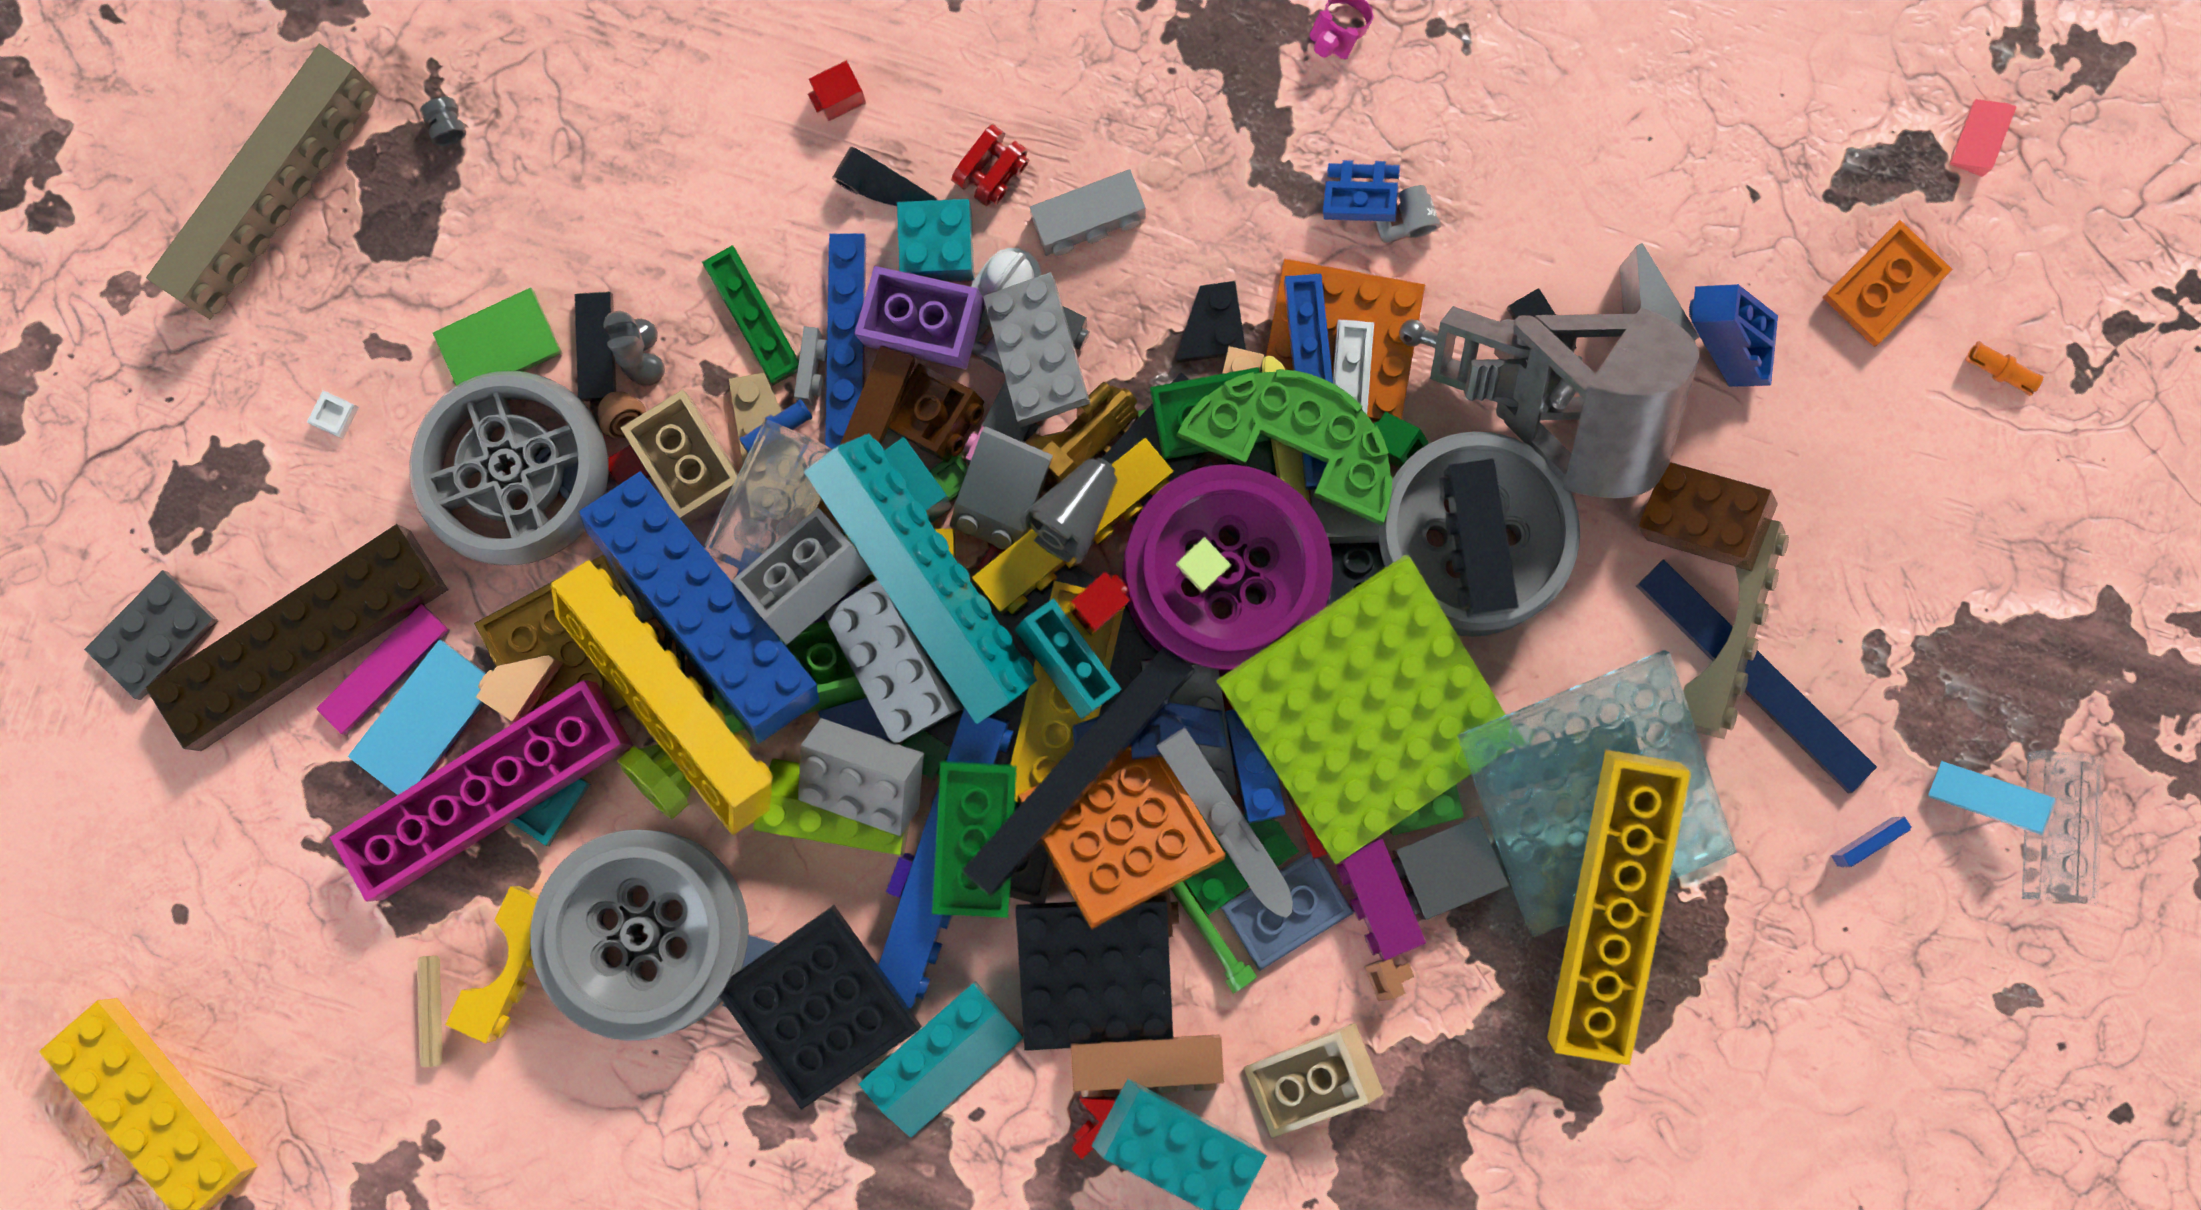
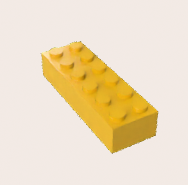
M118 998L95 1001L38 1051L169 1210H209L258 1166Z

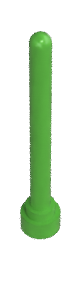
M1182 881L1170 887L1226 969L1224 975L1227 977L1225 983L1232 993H1236L1256 979L1257 975L1250 965L1245 966L1242 960L1240 962L1237 961L1185 883Z

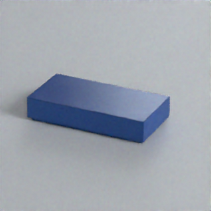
M1905 816L1891 817L1830 856L1837 867H1853L1909 832L1912 827Z

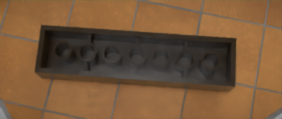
M396 524L145 688L182 748L203 751L408 617L420 604L426 605L448 591V588L411 530Z

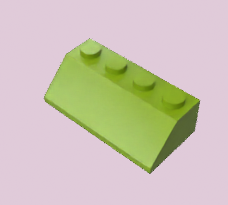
M772 758L769 766L773 776V780H771L770 810L754 821V831L901 856L905 854L910 823L902 835L898 836L799 801L800 763Z

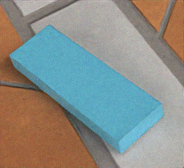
M1943 761L1940 763L1928 794L1930 798L2043 835L2056 802L2053 797Z

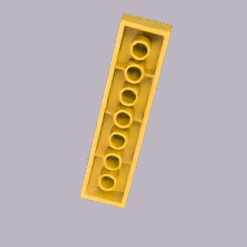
M587 560L553 581L551 588L557 620L730 833L735 835L770 810L772 794L771 780H773L768 767L762 761L756 763L748 753L750 749L745 739L739 733L733 734L725 725L726 719L721 710L714 704L709 706L702 697L703 691L698 682L693 677L686 678L680 670L681 665L674 653L669 649L666 651L662 649L657 642V634L647 622L642 624L634 615L636 611L631 601L625 595L619 596L612 588L614 587L608 573L603 568L597 570L592 562Z
M1605 750L1547 1036L1555 1053L1624 1065L1631 1064L1691 771L1680 762Z

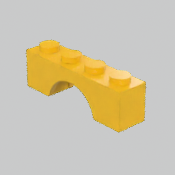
M510 886L494 919L503 931L508 943V959L505 968L500 976L488 986L461 990L445 1023L446 1026L483 1043L496 1041L497 1037L502 1038L511 1022V1017L508 1016L513 1003L517 1004L523 997L527 988V983L524 982V979L529 969L535 968L531 953L530 933L534 908L539 894L521 886Z

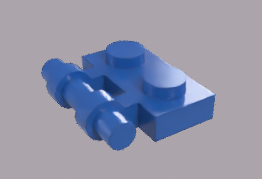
M1343 160L1342 163H1328V178L1341 179L1340 181H1326L1323 206L1324 220L1396 222L1398 183L1385 182V180L1400 179V165H1386V161H1375L1374 164H1354V160ZM1353 178L1373 179V182H1353Z

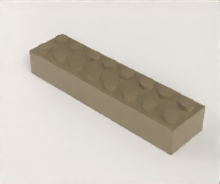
M319 43L146 276V279L181 303L211 320L215 314L225 307L227 297L234 287L245 280L248 275V268L256 257L262 255L267 250L270 238L278 227H282L289 220L291 210L298 200L309 193L312 181L320 170L325 169L331 163L333 153L340 143L350 137L354 124L362 113L367 112L372 107L378 91L353 65Z

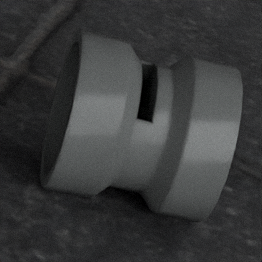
M435 98L426 102L420 108L423 120L431 127L429 135L434 145H451L459 142L467 135L464 123L457 119L458 107L453 98Z

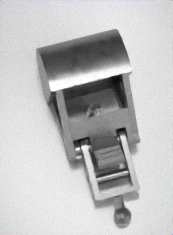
M1452 306L1440 321L1438 334L1426 330L1422 322L1414 319L1404 322L1399 330L1400 339L1404 344L1408 346L1424 344L1435 348L1430 375L1431 380L1463 390L1466 399L1470 401L1474 399L1483 401L1486 398L1497 402V416L1503 419L1504 423L1524 443L1534 448L1535 452L1547 461L1549 468L1564 482V490L1600 498L1633 497L1654 488L1666 471L1672 457L1699 360V349L1693 338L1671 320L1641 307L1636 314L1536 315L1535 318L1532 316H1519L1515 320L1505 319L1499 322ZM1456 335L1465 338L1461 361L1452 359ZM1577 337H1620L1597 373L1593 372L1582 361L1581 356L1577 357L1574 354ZM1479 343L1495 348L1494 355L1499 359L1476 360ZM1577 392L1581 397H1574ZM1580 419L1572 453L1540 423V420Z

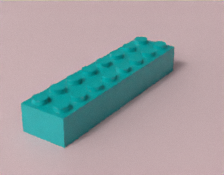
M869 433L835 447L803 471L976 724L1010 703L1038 681L1030 662L1022 657L1015 648L1010 633L998 623L991 612L989 602L972 585L969 573L964 566L957 563L949 551L946 539L936 532L929 522L925 508L914 500L906 488L905 479L898 471L893 469L885 457L882 445L877 440L873 439Z

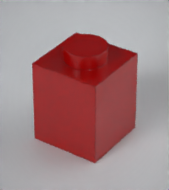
M847 60L809 78L813 91L807 93L816 113L823 111L828 121L866 103L863 91Z

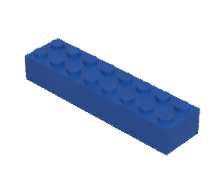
M641 471L579 511L586 533L757 745L820 702L815 681Z

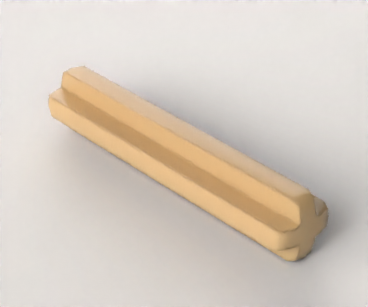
M431 955L421 956L417 959L421 1067H437L443 1062L439 956Z

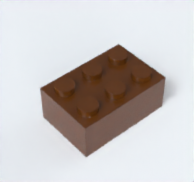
M1670 462L1660 481L1653 488L1638 528L1647 541L1752 571L1778 503L1770 489Z

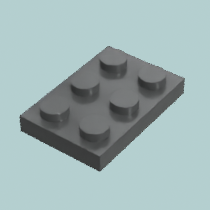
M162 570L84 650L134 699L142 700L148 694L145 687L168 673L219 620L169 572Z

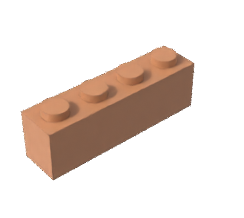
M1220 1034L1173 1037V1039L1165 1040L1144 1039L1129 1042L1108 1041L1092 1044H1071L1073 1091H1081V1097L1104 1096V1090L1119 1089L1120 1094L1128 1078L1144 1087H1156V1093L1179 1092V1085H1194V1091L1216 1090V1083H1224L1222 1037Z

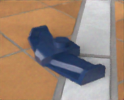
M1167 702L1131 742L1133 760L1163 757L1157 745L1184 727L1196 745L1226 749L1223 711ZM1101 716L1072 726L1074 745Z

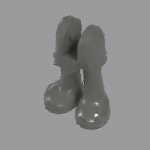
M624 311L609 313L604 320L603 326L611 338L607 345L613 352L617 365L621 366L625 375L641 386H650L657 383L665 373V365L661 358L655 354L643 353V351L654 346L657 341L658 332L656 327L650 321L634 319Z

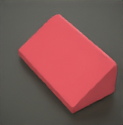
M1975 99L1949 164L1981 177L1990 172L1995 165L2017 106L2009 103Z

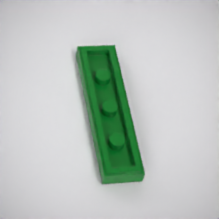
M731 245L704 260L702 264L771 385L774 386L797 373L799 359L735 247Z

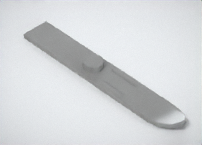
M1184 727L1158 744L1157 748L1256 897L1273 913L1282 917L1290 916L1292 914L1293 902L1290 889L1283 875L1186 728Z

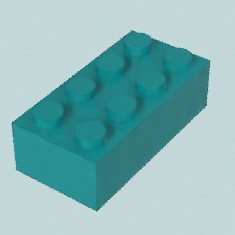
M1129 1078L1125 1082L1091 1145L1102 1158L1202 1210H1239L1267 1158V1155L1250 1142Z

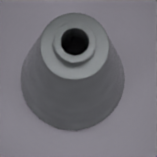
M1097 458L1096 460L1087 459L1024 512L1020 519L1022 528L1027 532L1031 527L1037 534L1034 541L1050 554L1066 562H1070L1075 557L1076 564H1080L1089 551L1116 486L1117 477L1114 474V467L1102 458Z

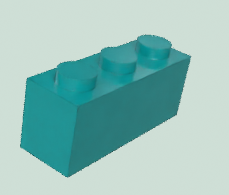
M1054 598L1026 617L1016 627V633L1081 720L1121 690Z

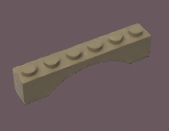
M1771 521L1752 571L1735 567L1739 582V604L1735 624L1727 643L1717 658L1699 676L1685 685L1675 717V721L1681 729L1725 739L1727 730H1733L1738 715V710L1734 708L1738 695L1744 694L1748 682V674L1744 673L1748 660L1755 658L1758 649V639L1755 638L1758 625L1763 626L1768 615L1769 605L1765 604L1768 591H1774L1777 585L1779 570L1775 569L1779 556H1784L1788 548L1789 535H1786L1781 521Z

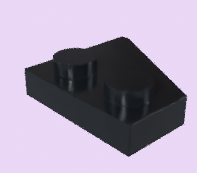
M1236 281L1201 285L1199 287L1177 352V363L1227 356L1229 346L1246 350Z

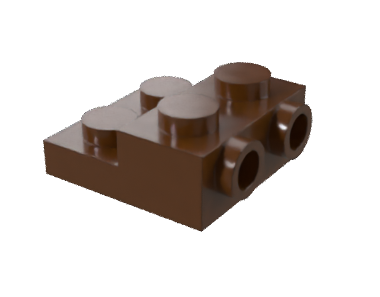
M918 363L908 379L888 430L901 437H905V439L915 443L920 449L948 463L951 456H958L964 449V435L970 425H977L983 418V404L985 401L974 390Z

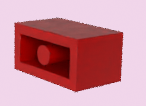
M1104 572L1069 603L1067 609L1090 635H1093L1131 601L1126 596L1130 590L1116 574L1110 577Z

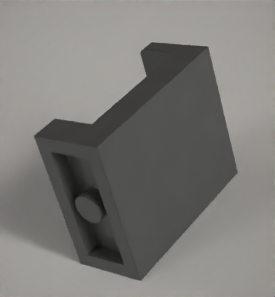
M1479 816L1459 822L1455 826L1392 851L1395 857L1392 859L1398 877L1400 880L1404 879L1410 892L1406 896L1415 915L1419 914L1422 920H1428L1509 886Z

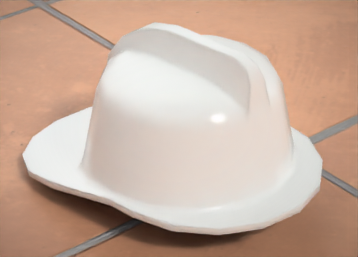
M1006 248L995 253L987 261L972 282L971 287L978 288L981 295L985 296L1041 276V269L1037 260L1029 252L1020 248ZM985 305L981 321L987 326H991Z

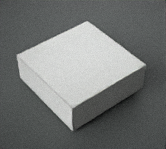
M323 390L307 423L343 439L359 407Z

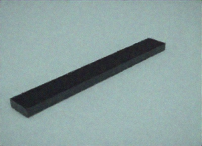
M1163 647L966 864L962 871L992 898L1195 673L1194 667L1183 658L1169 651L1166 647Z

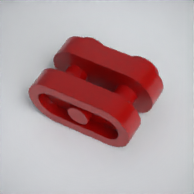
M994 124L985 129L960 161L951 177V181L963 190L968 188L971 183L977 186L974 198L984 206H988L992 202L995 205L998 204L1008 190L1006 184L1013 175L1020 176L1030 160L1026 157L1028 149L1019 142L1013 141L1008 147L1003 145L1005 132ZM994 155L998 160L986 175L981 172Z

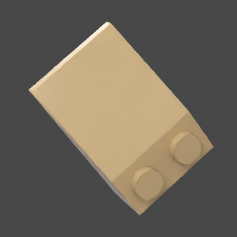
M1356 1023L1323 1034L1243 1067L1271 1138L1369 1104L1384 1094Z

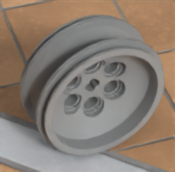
M1474 431L1449 435L1417 451L1402 465L1393 477L1389 509L1383 525H1378L1379 547L1385 567H1388L1404 555L1412 559L1458 636L1475 637L1500 633L1523 623L1543 610L1555 599L1568 581L1577 559L1580 544V523L1576 503L1572 492L1563 489L1564 482L1549 468L1547 461L1528 444L1515 438L1492 432ZM1494 458L1505 527L1516 535L1515 545L1508 546L1519 608L1511 613L1467 619L1466 609H1460L1457 597V588L1462 587L1461 577H1451L1446 571V563L1452 561L1451 551L1456 550L1454 535L1449 536L1447 533L1445 514L1448 512L1444 508L1445 499L1441 496L1439 478L1444 476L1443 471L1450 464ZM1437 530L1440 532L1444 539L1443 545L1435 547L1429 544L1426 538L1427 531Z

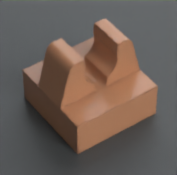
M1392 958L1375 961L1364 966L1378 1001L1391 1000L1406 994L1402 983L1414 977L1409 963L1395 966Z

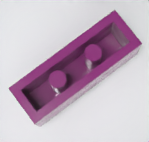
M1377 839L1366 844L1342 860L1340 864L1335 865L1343 886L1349 884L1355 898L1350 900V904L1357 920L1364 919L1369 933L1365 934L1364 937L1373 956L1379 954L1380 959L1388 960L1426 944V940L1383 839Z

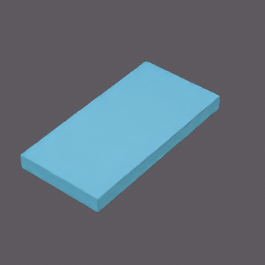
M439 639L347 757L395 794L399 795L428 777L484 705V702L477 699L476 696L480 691L478 685L486 673L446 642Z

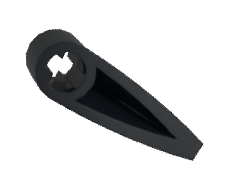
M854 147L848 149L832 176V179L846 190L888 205L897 206V202L937 200L935 196Z

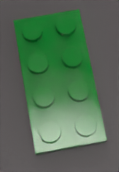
M941 761L932 914L1008 918L1010 878L991 898L962 869L1014 813L1017 765Z

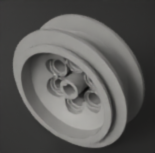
M638 829L623 830L597 837L583 844L568 855L552 872L544 884L534 908L530 933L533 964L543 989L554 1005L571 1021L594 1034L606 1038L626 1041L649 1040L676 1032L698 1022L722 1002L719 996L726 987L731 975L739 971L743 966L748 946L749 923L744 898L736 880L722 861L711 851L689 838L674 833ZM640 885L645 887L648 892V900L641 907L636 905L633 900V892ZM674 899L679 901L683 907V913L676 921L672 920L667 914V906ZM609 909H613L618 915V924L612 930L608 929L603 922V916ZM642 924L644 925L643 932L648 935L644 943L641 941L643 935L638 933V929ZM676 937H681L687 943V952L681 958L676 957L671 951V943ZM613 946L618 947L623 955L622 962L617 967L612 966L607 959L608 951ZM646 960L652 961L657 968V975L652 981L646 980L641 973V967Z

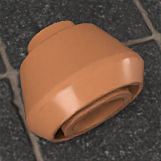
M611 392L604 396L598 406L599 427L606 436L625 438L626 436L622 432L621 427L645 413L646 408L641 401L626 392Z

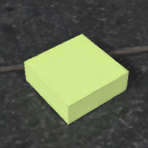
M1204 537L1177 562L1176 566L1203 592L1231 564Z

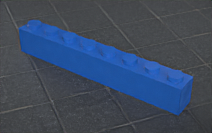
M965 708L947 761L996 764L1000 751L1007 752L1013 736V731L1007 730L1010 721L990 715L976 724ZM939 785L878 965L909 1008L913 1007L917 998L921 1000L925 998L931 980L925 977L929 963L936 964L942 948V943L937 942L940 929L947 930L952 915L932 914Z

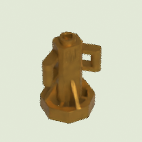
M1102 382L1088 395L1090 404L1077 408V418L1064 431L1044 436L1034 433L1024 442L1053 455L1043 487L1045 493L1049 492L1087 459H1093L1099 452L1104 456L1111 448L1108 444L1119 433L1123 435L1130 428L1128 424L1138 416V412L1135 408L1137 400L1128 389H1120Z

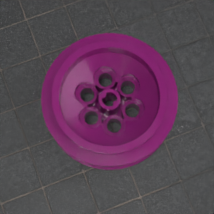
M1213 465L1187 472L1162 487L1145 505L1132 528L1125 549L1122 564V581L1130 590L1126 595L1131 600L1127 604L1129 613L1140 633L1156 651L1160 652L1163 647H1166L1169 651L1191 663L1218 669L1219 676H1224L1325 608L1332 582V555L1328 537L1318 515L1305 498L1293 487L1272 474L1252 467ZM1223 530L1232 531L1237 537V544L1233 546L1224 545L1219 539V532ZM1205 537L1231 564L1228 569L1231 570L1232 574L1229 579L1222 576L1218 577L1206 590L1200 591L1198 596L1188 597L1182 592L1181 583L1190 579L1176 564L1186 555V546L1190 544L1197 545ZM1255 551L1262 553L1266 557V566L1263 568L1254 567L1249 561V554ZM1248 588L1259 589L1263 595V602L1261 604L1250 603L1246 599L1245 590ZM1215 602L1225 603L1230 610L1229 617L1226 619L1216 618L1211 611L1212 604Z

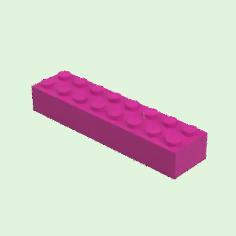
M582 680L332 835L330 839L365 902L385 900L633 746V743L598 683Z

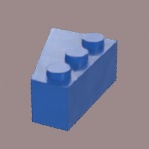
M1739 284L1695 286L1694 299L1689 304L1691 323L1728 386H1771L1778 315Z

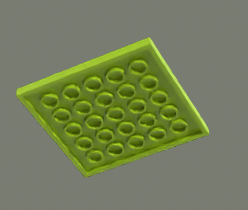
M1404 555L1217 680L1222 691L1335 864H1338L1521 741V738L1412 559L1407 555Z

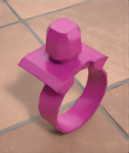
M1328 0L1323 11L1319 12L1309 34L1310 38L1316 42L1314 45L1315 53L1323 58L1335 54L1341 59H1348L1357 39L1366 34L1373 20V10L1366 0ZM1339 3L1357 9L1366 20V26L1360 28L1347 27V29L1338 26L1332 21L1333 17L1329 12V6Z

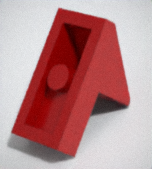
M1079 1096V1100L1097 1119L1094 1124L1087 1120L1073 1133L1076 1141L1072 1143V1150L1081 1160L1094 1149L1091 1145L1117 1097Z

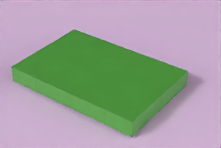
M531 287L432 332L456 386L475 376L490 372H524L563 354L539 300Z

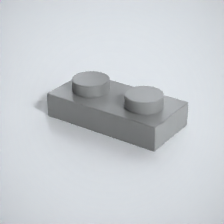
M806 326L803 328L794 398L796 401L801 399L808 406H813L814 397L820 396L822 390V375H818L819 361H825L827 340L823 339L819 328Z

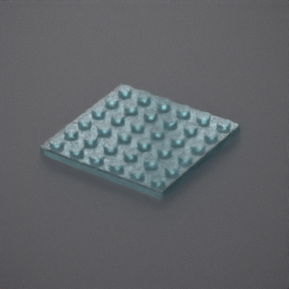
M1665 649L1457 735L1525 924L1533 938L1571 922L1605 750L1682 763L1691 771L1669 881L1737 853L1670 652Z

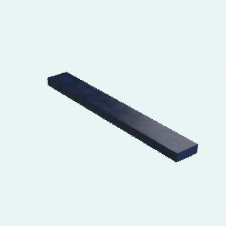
M1664 559L1661 560L1636 587L1703 653L1714 661L1727 643L1733 626ZM1757 650L1755 658L1748 660L1744 673L1748 674V682L1744 693L1847 793H1853L1877 766Z

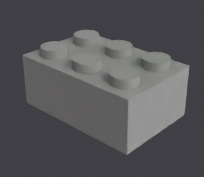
M817 508L737 575L732 582L764 621L787 645L872 571L854 546L825 514Z
M820 718L800 745L798 800L901 836L919 809L924 753Z

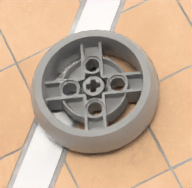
M497 371L482 374L468 379L449 390L431 407L423 418L414 437L409 460V478L413 498L421 516L430 529L443 543L454 551L475 561L493 565L529 564L544 560L567 548L585 532L579 511L605 494L609 475L608 453L603 434L592 412L584 402L565 386L554 380L522 371ZM531 400L539 402L556 411L568 425L549 431L544 425L534 419L521 415H512L508 401ZM471 418L474 427L461 440L456 451L454 466L443 469L446 452L452 439L461 426ZM498 427H504V437L498 442H492L491 436L493 431ZM545 447H550L551 456L549 460L538 464L535 460L536 455ZM511 461L515 465L510 467L511 473L508 475L503 470L508 468L507 462ZM578 463L576 481L569 498L560 511L548 521L545 509L554 501L559 493L564 479V469ZM480 472L482 477L480 484L470 489L468 485L469 478L473 474ZM521 494H527L528 502L526 506L521 510H515V499ZM469 505L484 517L506 522L511 538L498 539L479 535L459 522L452 513V510Z

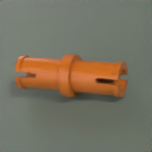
M1977 341L1966 356L1968 363H1972L1993 375L1992 378L1999 383L2005 381L2029 396H2032L2043 382V375L2037 374L2017 363L2016 357L2010 354L2004 356L1984 345L1981 341Z

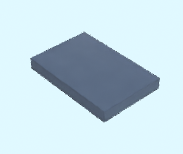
M1310 852L1279 870L1290 889L1292 897V914L1290 916L1282 917L1273 913L1262 904L1251 888L1220 907L1259 971L1354 913L1321 858L1313 860Z

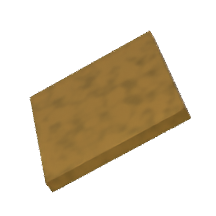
M603 554L592 560L591 562L597 570L603 568L608 573L614 587L612 588L619 596L625 595L627 597L605 555ZM552 582L474 623L496 666L547 655L563 662L530 713L582 680L597 682L615 713L628 707L555 617L551 588Z

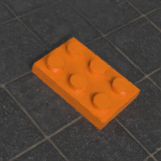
M1899 220L1822 298L1875 347L1953 269Z

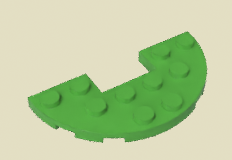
M1278 369L1276 372L1257 374L1251 372L1225 382L1223 386L1214 390L1208 396L1203 397L1190 411L1177 433V437L1245 466L1258 435L1262 434L1327 463L1313 495L1314 497L1382 526L1385 521L1392 494V476L1388 460L1389 453L1378 426H1374L1368 415L1362 410L1363 406L1337 385L1323 378L1304 372Z

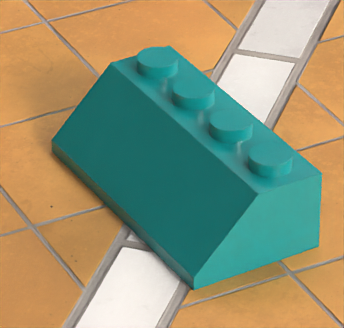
M975 981L859 1083V1086L880 1111L911 1138L1020 1042L1024 1036Z

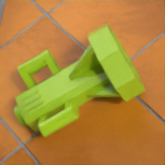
M715 699L709 704V706H712L713 704L716 705ZM741 735L750 747L751 744L749 743V741L743 735ZM659 744L640 749L633 746L618 760L622 771L637 789L671 820L689 805L687 800L692 785Z

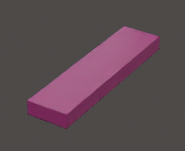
M420 604L316 710L340 734L346 735L450 630L425 605Z

